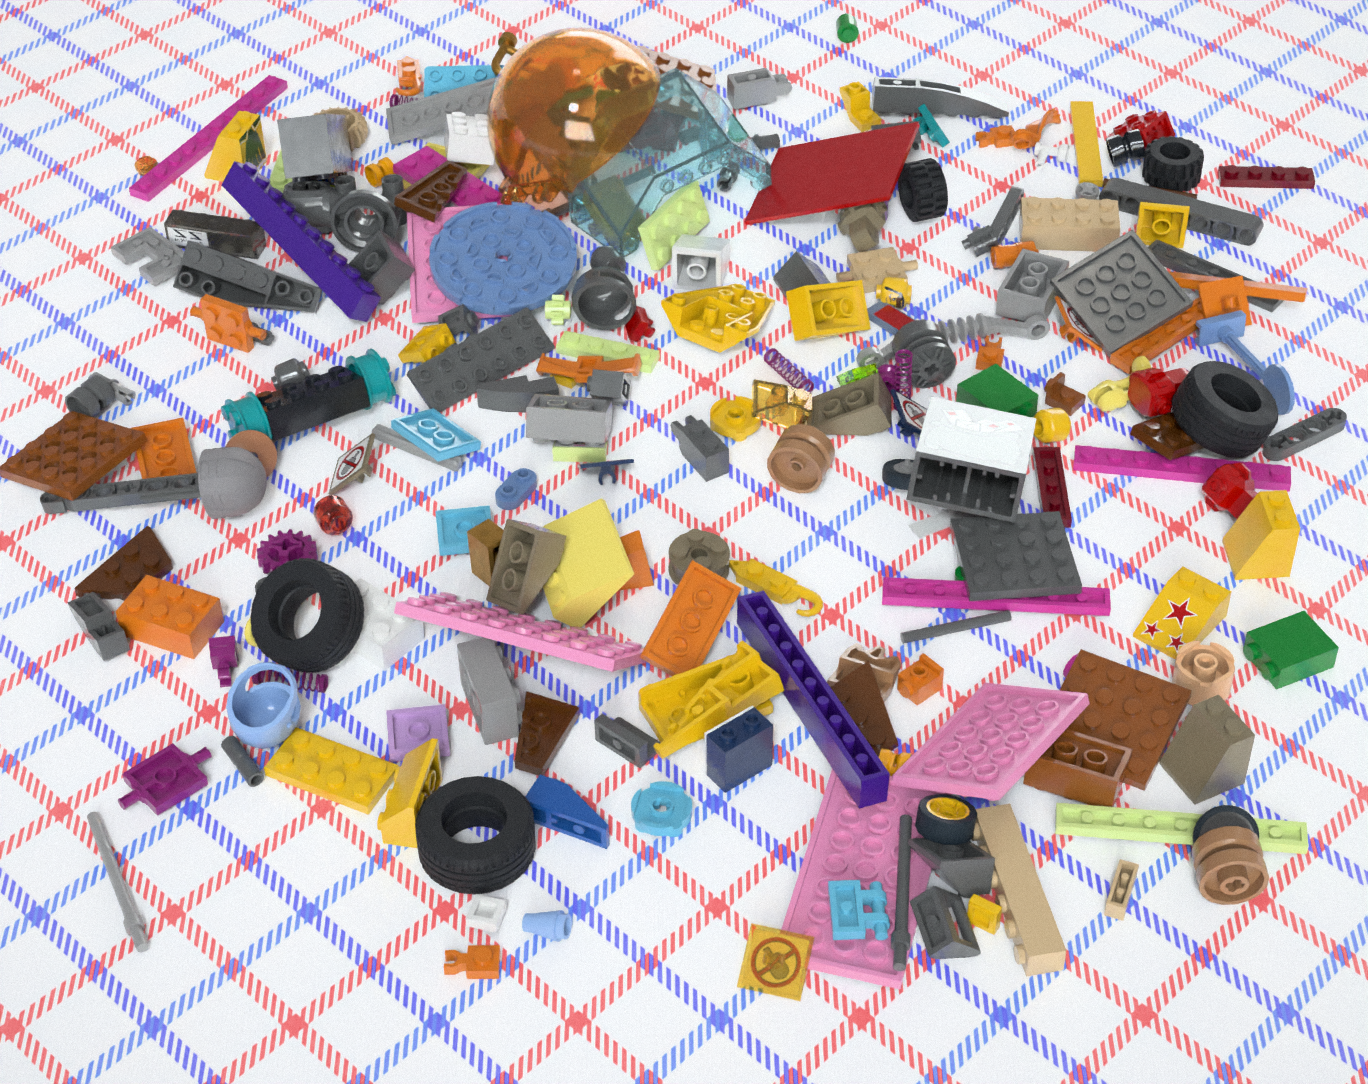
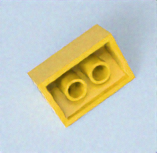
M432 738L408 752L404 756L402 765L396 767L393 789H388L386 809L384 812H380L377 821V829L381 830L384 844L417 848L415 831L417 813L423 802L441 786L443 780L438 739Z

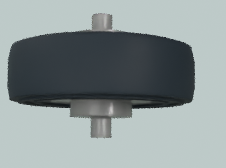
M893 459L887 461L882 469L883 482L896 489L908 490L914 460Z

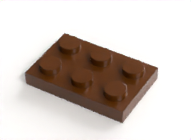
M1173 412L1135 424L1130 432L1131 436L1169 460L1204 449V447L1192 440L1182 430Z

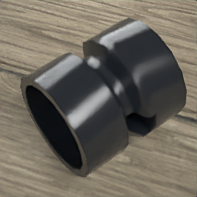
M1139 129L1125 132L1124 137L1114 135L1106 138L1107 150L1113 167L1126 164L1128 159L1136 161L1143 159L1145 156V147Z

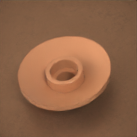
M255 430L241 431L231 437L225 446L239 447L254 452L265 469L266 477L270 476L276 466V447L272 440L262 432Z

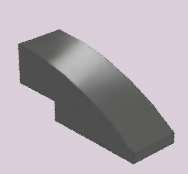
M523 375L477 384V405L479 408L493 411L526 413V407L534 394L559 395V388L554 376L528 381L527 376Z
M94 592L67 602L81 630L103 661L130 650L124 630L114 620L110 608Z

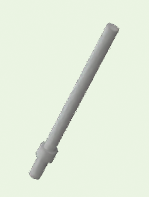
M90 812L87 815V820L123 913L125 931L127 935L132 937L137 952H145L148 950L149 945L143 932L145 930L144 922L141 915L135 911L98 812Z

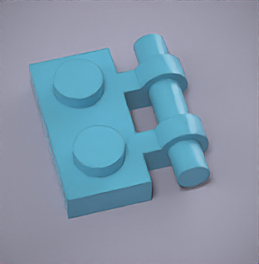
M860 880L828 881L833 940L865 939L866 929L869 928L875 931V938L877 940L888 938L887 930L890 927L889 916L885 913L887 896L886 892L882 890V883L874 881L869 885L870 890H861ZM863 905H869L872 908V913H864Z

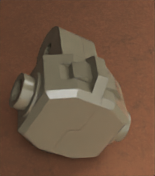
M883 201L842 208L840 210V222L837 223L838 228L843 235L848 234L858 252L868 251L879 244L878 233L886 223L885 212L887 211V206Z

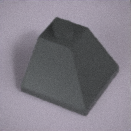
M909 838L908 845L947 885L956 890L958 895L964 898H971L973 894H990L995 858L970 840L959 845H944L932 842L926 838Z

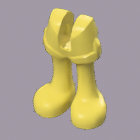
M1139 356L1132 362V373L1151 368L1150 362L1145 356ZM1130 375L1117 381L1105 380L1100 382L1088 392V398L1102 412L1113 411L1116 408L1126 406L1127 401H1130L1128 397Z

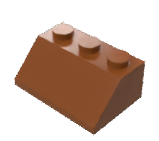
M1066 729L1026 771L1023 784L1040 791L1063 796L1069 800H1076L1094 806L1114 807L1133 749Z

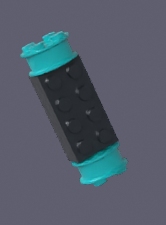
M370 348L366 350L365 355L357 358L352 355L348 356L345 361V367H331L327 373L306 376L304 378L305 381L299 383H286L280 387L281 389L274 392L264 391L255 395L249 391L246 392L244 398L235 401L226 399L224 405L221 406V413L230 428L228 430V437L230 439L241 431L255 430L264 433L271 440L276 441L361 409L370 410L373 404L384 401L389 403L392 401L393 396H396V389L388 374L390 371L389 363L385 357L381 358L374 349Z

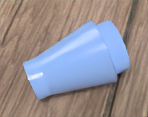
M563 910L525 913L522 920V929L524 932L560 942L562 939L567 940L572 929V918L570 914H565Z

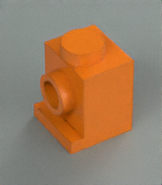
M922 653L919 655L918 661L898 673L897 690L903 697L908 698L918 706L942 689L944 668Z

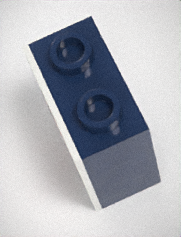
M753 705L704 733L705 774L724 793L772 766L773 724Z

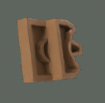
M855 643L848 647L839 657L838 667L827 679V683L830 687L869 660L881 696L885 702L893 690L901 663L897 656L884 657L886 649L880 645L871 650H864L862 645Z

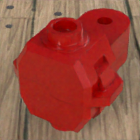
M1152 367L1133 372L1129 377L1128 397L1131 404L1142 416L1153 417L1171 412L1173 395L1189 371L1186 368H1178L1163 372L1161 368Z
M1242 462L1224 464L1218 467L1202 485V492L1206 496V503L1213 511L1228 510L1236 519L1239 518L1257 495L1254 480L1251 478V471Z

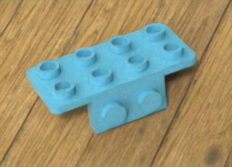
M491 65L427 66L424 69V98L497 76L492 71ZM500 65L504 71L508 73L514 72L512 65Z

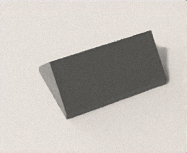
M797 251L773 276V281L786 299V291L807 285L831 283L816 263Z

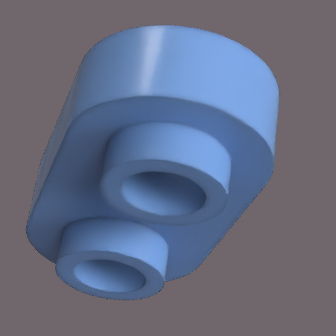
M520 468L514 471L496 489V505L503 510L518 508L537 488L536 473L527 468Z

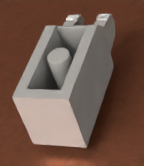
M767 68L727 75V98L734 109H744L750 106L776 102L777 96L789 94L793 87L790 81L788 82L785 74L772 75Z

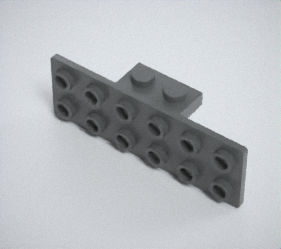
M524 308L478 334L477 332L472 333L463 342L450 345L443 353L409 370L406 375L429 409L434 408L438 412H442L475 394L477 384L498 381L540 358L542 353L547 354L553 351L555 346L529 308Z

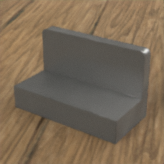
M602 713L594 720L595 740L636 767H643L657 754L653 745L655 743L660 744V742L623 718L617 717L612 720Z

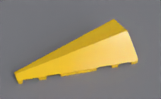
M743 640L737 644L736 653L731 659L726 658L722 662V670L714 679L709 678L684 708L685 714L678 723L673 722L668 727L669 733L660 744L655 743L653 745L654 750L663 759L701 738L705 732L750 706L756 707L785 691L779 674L761 661L759 652Z

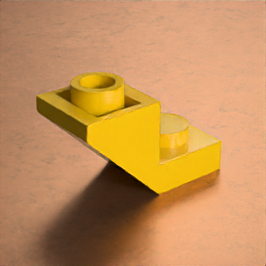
M858 81L839 87L849 120L861 132L871 130V125L881 124V118L870 108V91Z

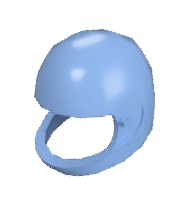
M261 662L252 665L236 678L230 688L226 705L231 729L244 744L258 749L276 747L291 735L298 724L301 705L297 694V682L293 674L285 666L274 662ZM272 669L281 672L290 683L289 686L280 682H264L251 687L248 691L245 689L248 679L263 670Z

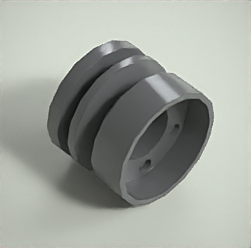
M915 320L904 325L896 332L892 340L894 355L901 349L909 350L913 354L912 386L923 389L935 387L952 375L956 367V358L938 324L931 320ZM901 353V354H898V355H897V356L905 355V356L910 357V355L905 354V353ZM899 363L900 366H909L908 363H905V364H900V363ZM905 368V369H902V371H906V372H907V371H909V369Z

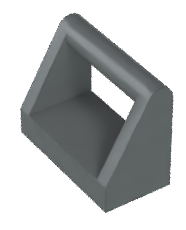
M932 886L910 901L930 958L936 960L969 958L981 954L960 895L937 886ZM949 908L953 910L963 940L958 936Z

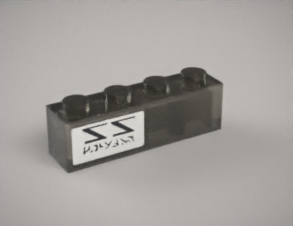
M173 209L164 222L166 238L182 249L186 248L187 241L189 240L237 257L258 260L267 246L264 229L256 221L250 219L244 220L228 216Z

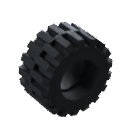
M1169 136L1154 139L1151 143H1148L1145 149L1142 178H1144L1146 183L1150 184L1149 186L1182 192L1190 191L1191 188H1196L1201 181L1204 151L1197 143H1193L1192 140L1184 139L1183 137Z
M932 158L905 163L898 179V192L902 207L908 218L912 222H919L944 216L948 206V188L940 165Z

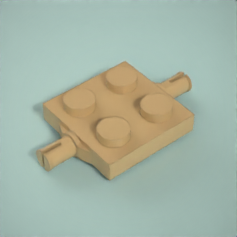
M894 247L847 254L846 262L850 271L837 272L836 280L837 282L862 280L864 293L876 292L877 284H882L885 277H899L908 280L905 271L918 270V262L916 259L905 262L901 261Z

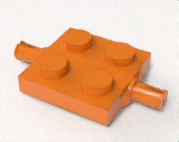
M205 294L200 299L201 308L192 306L190 309L191 316L204 321L207 339L249 353L254 348L253 337L260 340L266 338V330L252 325L248 308Z

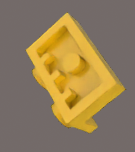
M446 323L424 326L400 351L398 357L402 363H424L443 353L446 348L456 343Z

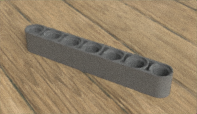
M1120 178L1109 179L1099 194V200H1118L1119 211L1138 216L1140 202L1190 206L1187 230L1241 245H1253L1264 227L1263 220L1254 214Z

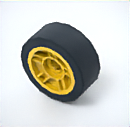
M947 794L926 796L919 802L915 827L919 834L935 843L944 845L967 843L973 838L977 811L972 804L957 796Z

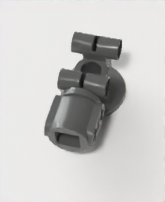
M398 174L386 175L381 179L382 194L371 190H356L355 177L351 175H341L335 178V188L330 187V184L326 181L289 182L284 186L282 197L294 204L295 210L305 216L312 227L318 229L322 234L333 232L342 245L356 252H360L379 230L394 239L398 227L407 223V212L394 205L395 196L404 191L403 178ZM360 208L369 209L373 211L375 214H365L360 210Z

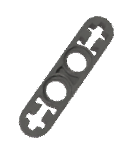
M1015 186L1010 188L990 226L998 245L1002 244L1020 209L1021 197H1024V188Z
M1339 408L1323 410L1267 437L1263 444L1262 454L1271 461L1284 460L1343 431L1346 425L1347 414ZM1309 428H1317L1321 431H1312ZM1289 437H1296L1301 439V441H1294L1289 439Z

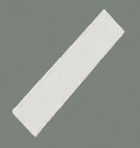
M948 509L910 524L908 527L920 539L950 527V518L976 517L979 515Z

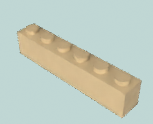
M1011 804L976 809L977 818L971 840L977 841L978 847L995 858L991 889H994L996 893L995 903L1002 907L1006 936L1014 942L1016 963L1018 965L1022 964L1026 977L1064 970L1067 950Z

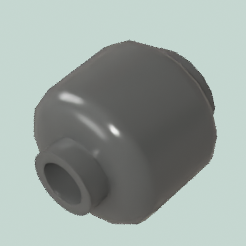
M601 246L592 253L590 266L591 269L594 267L610 266L624 272L626 261L613 246Z
M291 358L275 366V376L271 377L275 389L279 390L286 383L305 381L304 378L309 376L310 373L304 361L299 362L298 359Z

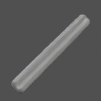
M376 424L372 428L371 432L375 434V439L454 472L459 471L463 466V459L460 456L438 462L393 429L381 424Z

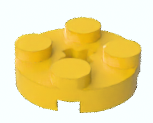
M735 396V400L727 401V397L716 401L710 409L711 430L720 435L730 437L734 441L741 442L746 440L747 436L755 433L761 426L760 407L758 403L750 398Z

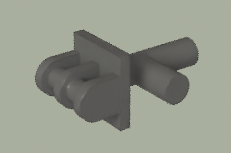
M989 225L983 228L975 226L972 229V233L967 235L968 238L961 241L964 249L972 247L977 257L989 252L991 247L998 245L997 239Z

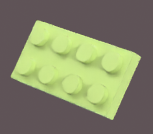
M689 179L638 227L651 270H660L672 258V247L682 234L696 235L710 222L698 179Z

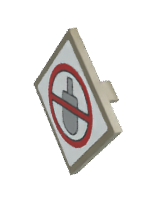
M371 433L338 458L328 493L330 496L354 479L363 483L365 474L371 477L373 468L368 462L375 439L374 433Z

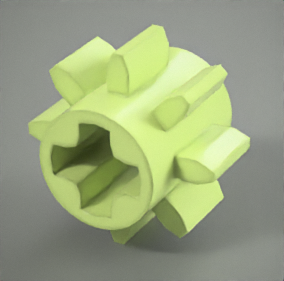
M552 295V300L545 301V319H551L552 325H564V319H571V301H565L564 295Z

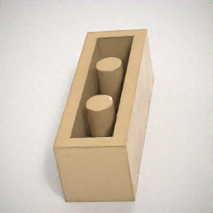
M1122 859L1119 860L1107 898L1104 916L1124 921L1136 882L1139 864Z

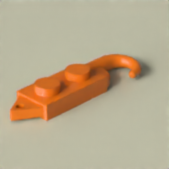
M405 56L402 60H397L399 86L413 88L402 90L396 87V93L402 96L418 95L422 90L419 59Z

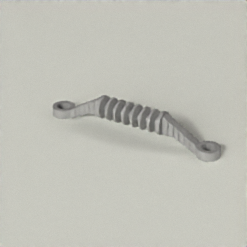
M977 313L975 320L972 315H968L966 323L963 317H958L956 324L953 319H948L947 327L944 321L938 322L947 342L950 339L953 344L957 343L958 336L962 342H965L968 336L971 340H975L977 333L980 338H986V335L998 332L1026 336L1031 340H1039L1045 337L1050 330L1049 322L1041 314L1029 317L1024 323L991 316L987 317L983 313ZM1041 325L1039 328L1032 330L1035 326ZM892 341L881 350L876 347H867L861 350L856 357L859 368L866 373L873 372L894 358ZM874 357L873 360L865 362L867 359Z

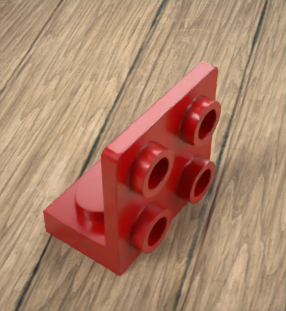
M1152 110L1141 116L1132 114L1126 117L1125 122L1114 127L1113 132L1107 138L1114 135L1124 137L1125 132L1139 129L1146 149L1148 143H1151L1152 140L1159 139L1160 137H1175L1176 134L1167 111L1156 112V110Z

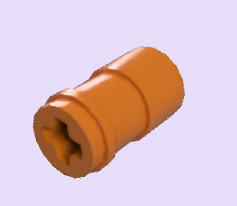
M1034 241L996 245L991 247L990 250L991 263L993 268L1003 269L1014 264L1022 249L1038 253L1039 250L1036 249Z

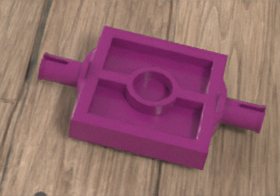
M172 743L122 773L123 780L132 791L117 799L120 807L126 810V808L140 801L146 804L157 816L208 785L207 776L197 765L211 758V752L207 747H203L196 753L189 755L182 752Z

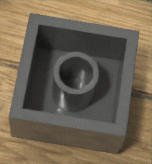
M381 230L371 238L349 263L351 267L361 273V277L375 287L374 291L381 297L379 303L382 305L395 294L397 289L415 271L401 244Z

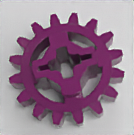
M289 529L287 533L279 530L277 532L278 535L275 537L269 534L267 535L268 541L261 540V547L256 550L258 566L262 568L264 574L270 573L282 564L294 559L310 558L318 560L316 541H312L310 534L304 536L301 530L296 534H293L292 529Z

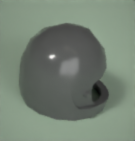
M610 266L594 267L583 273L576 280L571 295L572 307L579 320L587 326L599 330H614L627 324L636 311L637 303L632 283L624 272ZM631 302L629 313L622 319L616 320L615 316L622 313Z

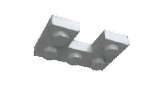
M148 227L111 246L112 255L125 265L134 262L144 255L150 257L152 261L139 267V273L141 277L153 286L177 274L184 254L182 249L152 227Z

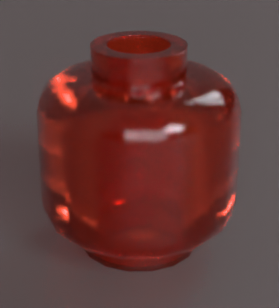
M328 495L323 497L314 507L313 515L320 529L328 535L344 533L352 524V511L340 496Z

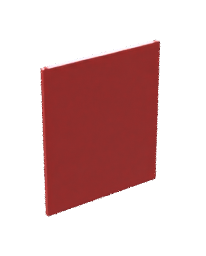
M919 122L778 148L746 216L745 224L750 225L889 201L920 127Z

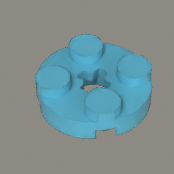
M667 781L650 783V788L643 791L642 788L639 789L631 801V816L636 830L654 836H680L692 818V799L690 795L688 798L680 785ZM660 806H666V811L663 812L655 809H659Z

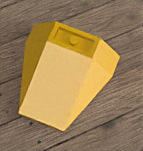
M735 283L674 293L662 299L661 306L677 336L721 353L758 333L773 309L776 300L768 298L763 292H753L746 289V286Z

